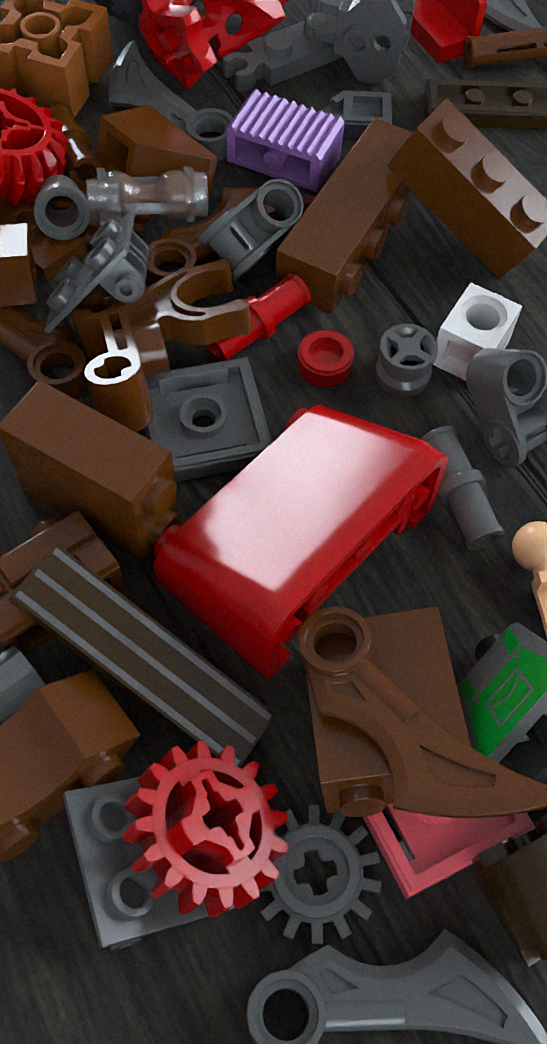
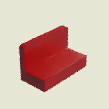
M416 0L410 33L438 64L464 55L465 38L467 36H480L487 0Z

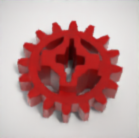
M198 741L186 754L178 746L172 748L159 761V764L154 762L140 776L137 781L141 788H138L125 804L127 811L140 818L135 820L122 833L123 841L141 844L144 851L131 865L134 873L145 872L152 868L158 878L153 885L151 895L158 899L170 889H174L179 892L178 912L185 915L198 907L202 901H204L209 918L218 917L230 909L232 904L239 910L259 897V890L277 879L280 873L272 862L288 852L289 844L274 835L276 829L289 821L288 815L282 811L271 810L268 803L278 791L276 785L268 784L259 787L254 781L259 764L253 760L242 769L234 765V748L228 745L214 758L211 757L206 741ZM165 813L168 816L167 826L165 823Z

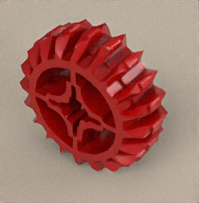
M0 88V199L7 200L14 206L18 204L20 198L34 203L45 179L53 175H63L66 165L64 158L67 153V137L62 133L63 124L56 119H52V110L47 107H38L34 97L24 98L18 95L16 88L10 91Z

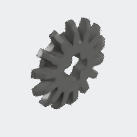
M308 805V823L298 825L292 810L289 809L285 811L289 820L285 823L288 832L282 837L274 832L275 836L289 844L288 852L272 862L280 873L277 879L259 890V893L271 891L275 899L261 911V915L266 921H269L282 910L288 913L290 918L283 935L292 940L301 921L310 923L313 945L323 944V923L332 922L340 937L344 939L352 934L343 916L350 910L367 921L373 912L358 900L361 891L380 893L382 882L364 878L363 868L381 862L378 851L363 855L359 854L356 846L369 833L361 825L351 835H345L340 831L346 816L341 811L335 812L331 824L326 825L320 823L319 805ZM309 852H317L321 863L333 862L336 869V875L326 880V893L322 895H313V890L309 884L302 883L297 885L294 878V872L304 867V855Z

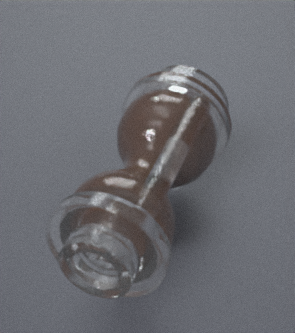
M183 166V171L169 170L162 173L159 177H130L124 172L109 171L105 173V168H97V179H86L90 213H100V224H104L111 217L116 221H120L130 210L135 215L162 214L170 219L178 220L185 218V222H194L195 217L207 216L206 172H193L192 166Z

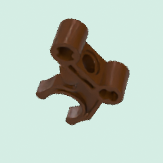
M219 259L204 265L181 268L145 288L142 297L133 303L120 302L105 289L93 290L71 311L85 359L88 362L84 375L96 411L134 432L142 430L151 422L154 415L145 378L171 372L164 345L166 341L177 340L191 345H209L230 337L248 335L253 331L249 302L245 299H236L227 304L209 308L189 306L201 298L211 295L228 294L233 291L234 286L228 260Z

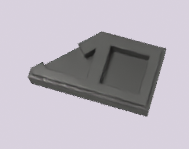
M344 90L329 99V106L322 109V111L328 114L331 113L335 119L341 116L345 122L343 138L359 139L374 118L392 124L391 93Z

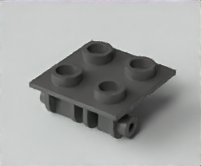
M132 210L119 222L113 217L109 218L92 237L90 244L94 248L81 261L76 256H73L58 271L53 279V282L58 286L46 301V305L51 308L44 328L48 334L98 284L115 299L123 303H133L142 297L145 291L149 249L145 241L132 230L135 213Z
M140 777L96 785L91 788L86 787L66 791L62 794L100 949L110 946L111 951L121 950L139 943L142 936L209 917L204 901L186 915L179 913V892L174 889H170L158 899L154 898L151 895V891L158 878L157 874L152 868L145 872L134 873L131 867L144 851L141 844L123 841L122 833L135 820L140 819L125 809L126 801L138 788H141L137 781ZM165 813V823L167 826L168 816ZM232 904V907L227 911L236 909V907Z

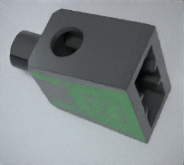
M517 622L509 625L501 635H490L479 642L475 649L477 663L459 682L457 689L471 748L504 767L546 785L547 642Z

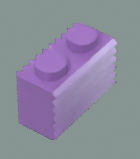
M255 89L226 128L227 161L319 193L321 187L324 186L325 180H328L329 174L332 173L333 167L335 168L337 161L340 159L345 122L341 116L335 119L331 113L328 114L322 110L316 112L313 107L307 109L304 104L297 106L294 101L288 103L285 98L276 95L270 97L267 92L261 94L258 89Z

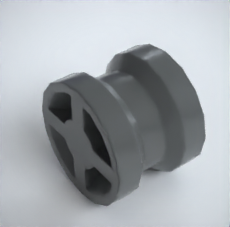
M399 324L385 331L380 340L379 357L375 366V378L378 385L385 392L397 397H411L424 391L430 382L432 366L436 361L438 344L434 336L427 329L416 324Z

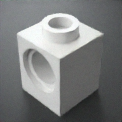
M470 282L440 327L436 341L438 352L433 365L466 381L467 366L477 352L487 348H506L522 306Z

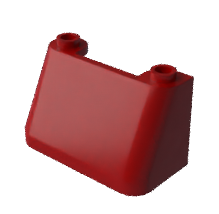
M320 404L313 406L309 410L303 407L292 415L283 433L190 519L182 526L180 524L171 526L160 536L154 546L156 559L153 569L156 583L269 681L291 658V653L282 646L283 643L287 644L296 636L306 619L316 612L320 605L391 532L398 536L406 526L413 530L431 512L449 458L424 440Z

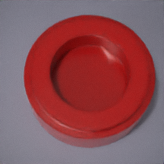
M319 330L305 336L299 344L297 369L302 378L312 385L318 387L337 386L346 381L352 372L355 355L353 345L348 338L335 331Z

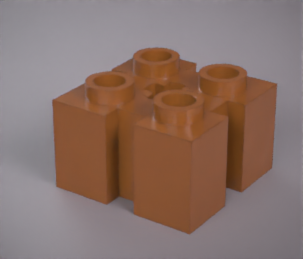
M5 0L0 6L3 19L0 22V88L8 91L16 88L18 95L24 98H36L38 107L48 108L53 104H64L69 107L75 118L90 96L89 85L94 82L98 83L114 60L107 7L80 0H69L66 5L55 3L54 0Z

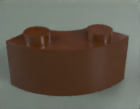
M93 669L38 687L25 704L0 725L1 862L15 858L36 842L40 836L37 829L65 809L62 796L64 792L111 783L125 770L126 766L121 758L141 734Z

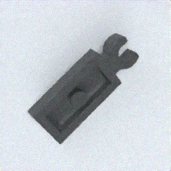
M305 21L247 42L246 53L234 52L223 57V76L228 78L235 75V89L237 92H245L252 89L260 79L264 78L272 86L343 56L333 53V43L309 37L306 34Z

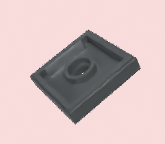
M248 357L171 370L168 373L145 378L154 410L153 419L144 427L147 439L171 451L175 482L242 470L272 443ZM208 416L214 420V424L208 427H198L193 425V421L197 417Z

